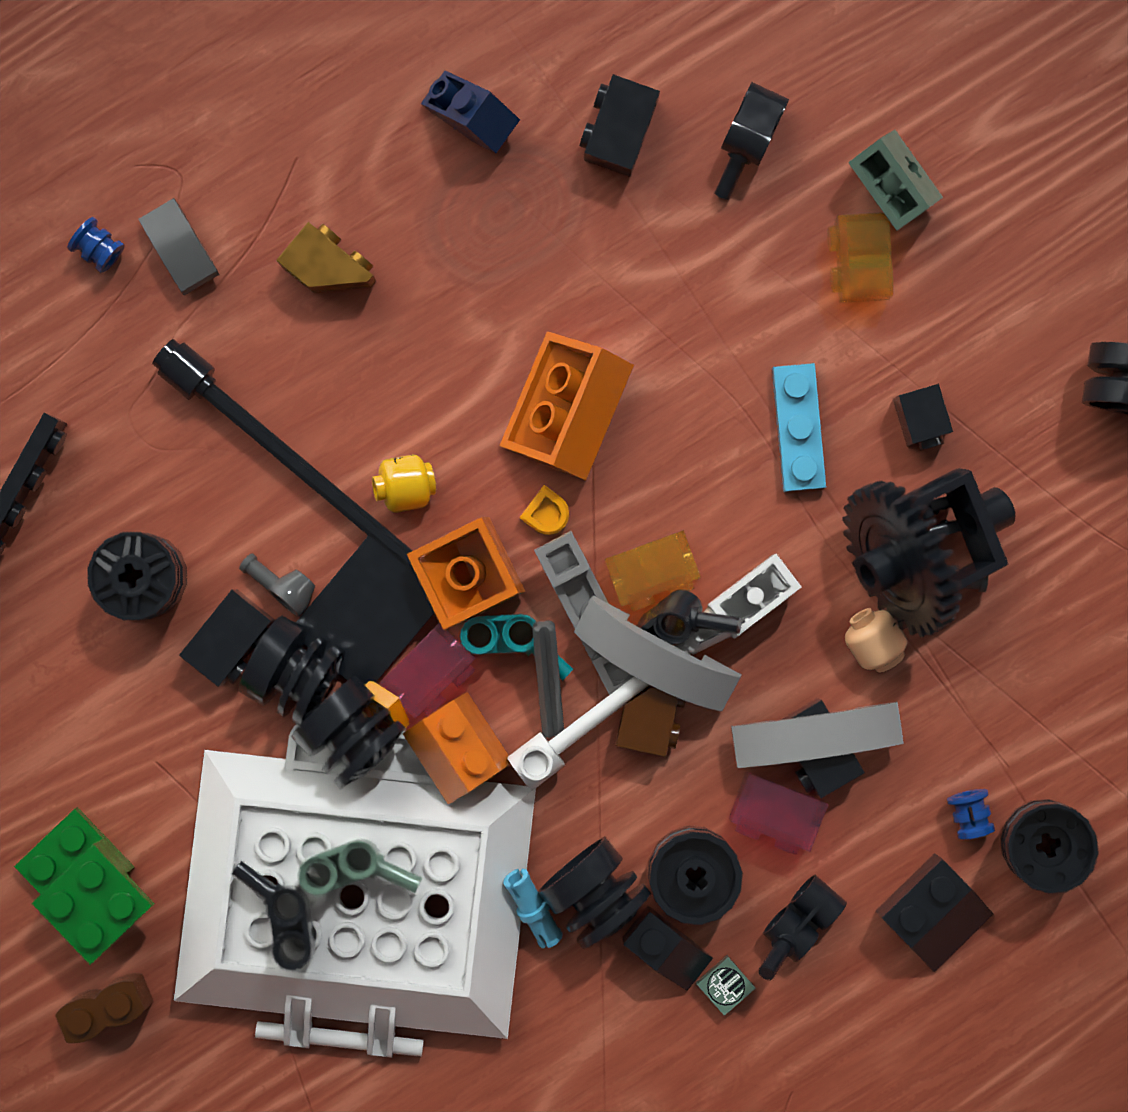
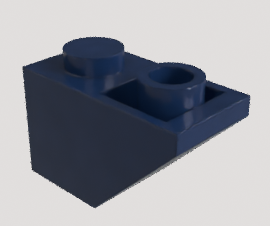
M446 70L431 85L429 93L421 102L426 109L469 140L494 153L498 152L520 121L493 93Z

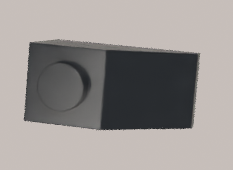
M647 905L622 937L625 947L655 971L685 990L691 987L713 959L711 955L649 905Z

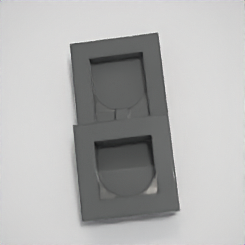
M174 198L138 219L184 296L220 275L180 205Z

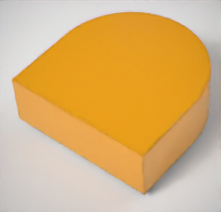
M543 485L520 516V519L537 532L552 535L560 532L566 526L569 519V509L563 498Z

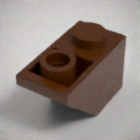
M653 686L643 690L623 706L615 743L616 746L666 757L668 748H676L680 724L673 723L676 708H684L686 701Z

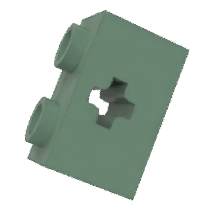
M896 130L881 137L848 162L896 231L943 198Z

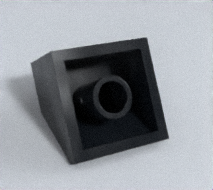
M935 853L876 910L877 914L934 972L994 915L967 883Z

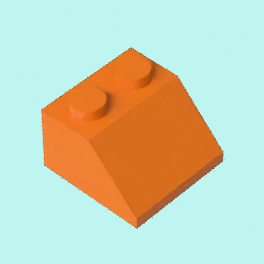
M480 517L407 554L443 630L526 592L490 517Z
M468 692L452 700L403 733V736L448 805L472 791L510 764L507 759L508 753Z

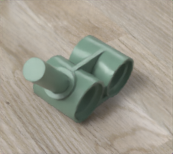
M363 838L350 841L310 857L303 862L298 873L299 883L303 890L313 895H322L367 877L375 879L376 876L416 893L422 877L384 861L385 856L380 854L376 844ZM362 847L370 853L372 861L367 870L359 871L350 865L348 857L353 848ZM313 863H323L329 868L331 878L327 885L318 886L311 882L309 868Z

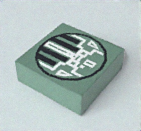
M728 955L696 982L698 987L724 1016L756 989Z

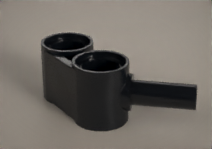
M751 82L721 146V149L728 152L730 159L714 192L715 195L729 200L745 164L753 163L759 166L788 104V98Z
M676 590L671 592L670 595L648 612L644 613L636 626L673 645L685 642L691 632H698L700 628L739 634L742 620L741 617L702 612L701 601L696 595L686 590Z
M241 860L231 874L265 899L263 904L267 906L266 911L271 923L274 944L272 954L275 962L285 970L295 971L302 968L312 959L315 953V939L307 894L302 888L295 885L283 886L278 883L275 886ZM289 894L297 899L299 911L296 916L285 917L279 912L277 902L281 895ZM297 938L301 940L305 947V954L302 959L292 960L285 955L283 944L286 939Z
M816 874L811 876L799 888L791 902L777 913L763 932L772 942L773 947L759 969V974L766 980H772L786 957H789L794 962L800 960L817 941L819 933L816 930L818 928L821 930L827 929L839 917L847 905V902Z

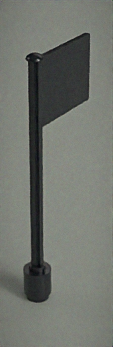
M175 339L170 340L152 362V365L158 369L157 374L188 400L195 395L199 399L204 397L368 535L296 623L307 629L305 645L308 648L321 636L327 640L324 655L334 645L345 650L346 653L339 674L346 680L357 676L365 685L369 681L376 683L435 613L407 556L413 550L215 384L216 379L212 377L215 368L185 342L179 344Z

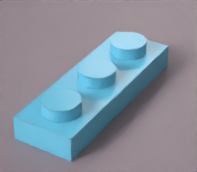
M815 363L773 367L772 375L783 492L826 488Z

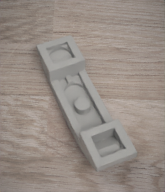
M572 531L534 550L575 629L592 596L608 603ZM582 641L609 695L634 677L608 661Z
M595 596L591 597L574 631L582 641L614 665L661 691L702 707L723 711L742 674L706 655L703 656L702 660L693 657L628 622L629 614Z
M898 702L791 719L769 720L731 726L737 768L826 758L904 744Z

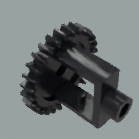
M964 468L954 469L905 494L906 489L904 487H896L894 482L876 481L854 491L853 495L847 498L849 504L843 508L847 515L842 517V521L848 527L847 530L843 531V534L852 542L846 548L847 551L856 557L852 565L855 567L860 583L868 592L869 597L876 596L878 598V609L883 610L887 608L895 620L897 619L899 629L904 630L908 628L912 636L917 633L920 637L931 636L946 628L955 620L956 614L960 611L958 603L962 599V594L958 591L1008 565L996 533L1014 524L1016 519L1014 506L1008 495L1000 488L993 487L980 493L972 471ZM944 494L947 495L973 563L961 569L957 565L948 566L944 561L953 554V550L944 551L939 548L940 542L946 538L945 534L932 535L931 529L937 523V520L923 521L934 515L930 501Z

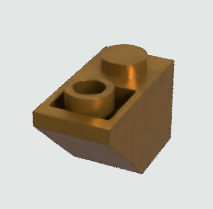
M307 222L276 260L286 271L312 292L371 287L376 282L374 276L369 272L373 265L357 251L354 250L349 256L337 245L341 238L324 224H321L317 229L310 222Z

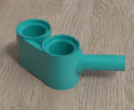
M524 614L471 618L465 622L461 629V642L466 650L473 654L524 652L528 656L531 653L535 656L534 639L528 644L518 645L512 641L509 633L511 626L517 621H526L533 626L536 620ZM476 623H483L489 627L492 637L487 646L476 647L469 641L468 632L471 626ZM558 655L559 675L563 681L573 668Z

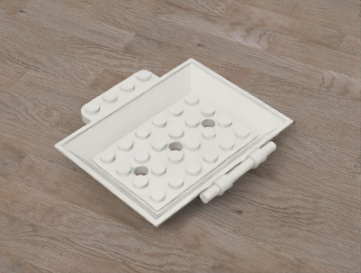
M297 724L289 734L286 759L204 750L174 1001L285 1014L284 1024L257 1021L255 1038L284 1041V1046L309 1048L310 1044L366 1050L367 1055L392 1058L393 1054L422 1057L424 1040L395 1037V1026L508 1039L521 920L516 912L518 906L508 889L505 888L503 881L510 872L519 869V871L522 868L527 870L536 788L532 791L528 786L485 781L448 805L403 736L406 730L399 735L393 750L366 776L349 783L343 789H340L333 781L346 766L341 762L326 774L322 768L332 755V751L326 747L318 754L310 757L291 737L299 727ZM380 728V729L384 732V731H385L386 729H388V728ZM363 838L376 844L380 854L385 856L384 861L422 877L416 893L378 876L375 879L367 877L350 883L359 886L364 892V902L356 909L346 907L341 901L340 894L345 886L322 895H313L305 891L310 903L315 953L307 964L293 971L281 968L274 960L272 954L274 944L271 923L266 911L267 906L263 904L265 899L231 873L242 860L262 876L271 875L275 877L283 886L295 885L302 888L299 883L298 873L304 861L321 852ZM355 847L349 853V863L354 869L363 871L370 867L371 855L365 848ZM313 863L309 868V878L312 883L318 886H325L329 883L331 873L325 864ZM289 894L279 897L277 902L279 912L285 917L296 916L299 911L297 899ZM440 894L448 900L449 911L444 917L433 918L427 914L425 901L430 895ZM297 938L285 940L283 944L285 955L292 960L302 959L305 954V947L301 940ZM312 1017L369 1023L368 1033L314 1028L311 1020Z

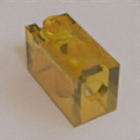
M684 530L604 559L620 606L629 604L632 611L654 604L653 595L666 590H669V593L676 590H693L695 588L692 581L701 578Z

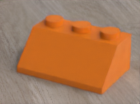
M547 331L499 446L557 471L586 481L634 365L602 347Z

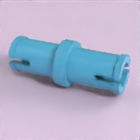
M522 868L521 871L516 869L510 872L504 878L503 884L518 906L516 910L518 917L523 923L528 924L539 947L545 948L546 944L548 948L555 946L562 939L563 933L550 914L549 906L538 894L528 871Z

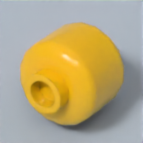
M414 454L383 460L379 466V476L372 477V488L376 501L383 500L387 509L393 513L423 508L428 504L430 496L436 494V482L431 464L429 462L424 463L419 456Z

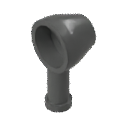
M253 553L249 554L240 564L239 570L243 573H248L265 587L281 605L299 617L307 608L315 585L296 569L279 578L259 562L257 556Z

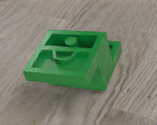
M78 807L73 809L14 866L41 894L32 902V905L90 965L155 904L127 875L135 868L133 864Z

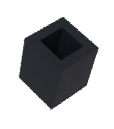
M939 384L893 398L907 446L918 443L920 451L944 444L942 436L953 432Z

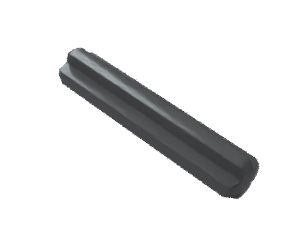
M547 620L535 622L532 628L542 734L550 738L555 737L564 730L556 629L554 622Z

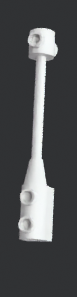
M775 553L707 604L708 607L704 612L741 617L742 624L739 634L700 628L698 632H691L685 642L674 646L688 654L694 655L729 637L735 639L802 588V586ZM632 677L550 741L539 732L509 755L507 759L525 784L533 791L565 766L564 761L559 756L560 753L646 689L649 684L636 677Z

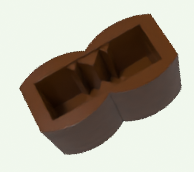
M127 974L115 979L103 990H89L77 995L55 1014V1017L66 1043H81L92 1039L107 1026L117 1027L132 1022L152 1004L153 998L142 974Z

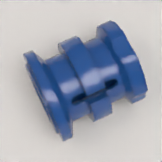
M91 217L74 233L67 248L70 252L76 250L82 252L81 258L87 263L93 261L96 264V270L103 273L117 261L125 245L120 240L114 242L111 239L112 234L106 229H98V220L95 217Z
M987 789L964 791L947 798V803L955 806L956 811L952 815L954 822L959 823L960 829L957 831L959 839L978 838L995 831L994 824L988 820V816L991 815L990 806L985 805L983 800L989 795ZM969 807L972 808L975 821H972Z

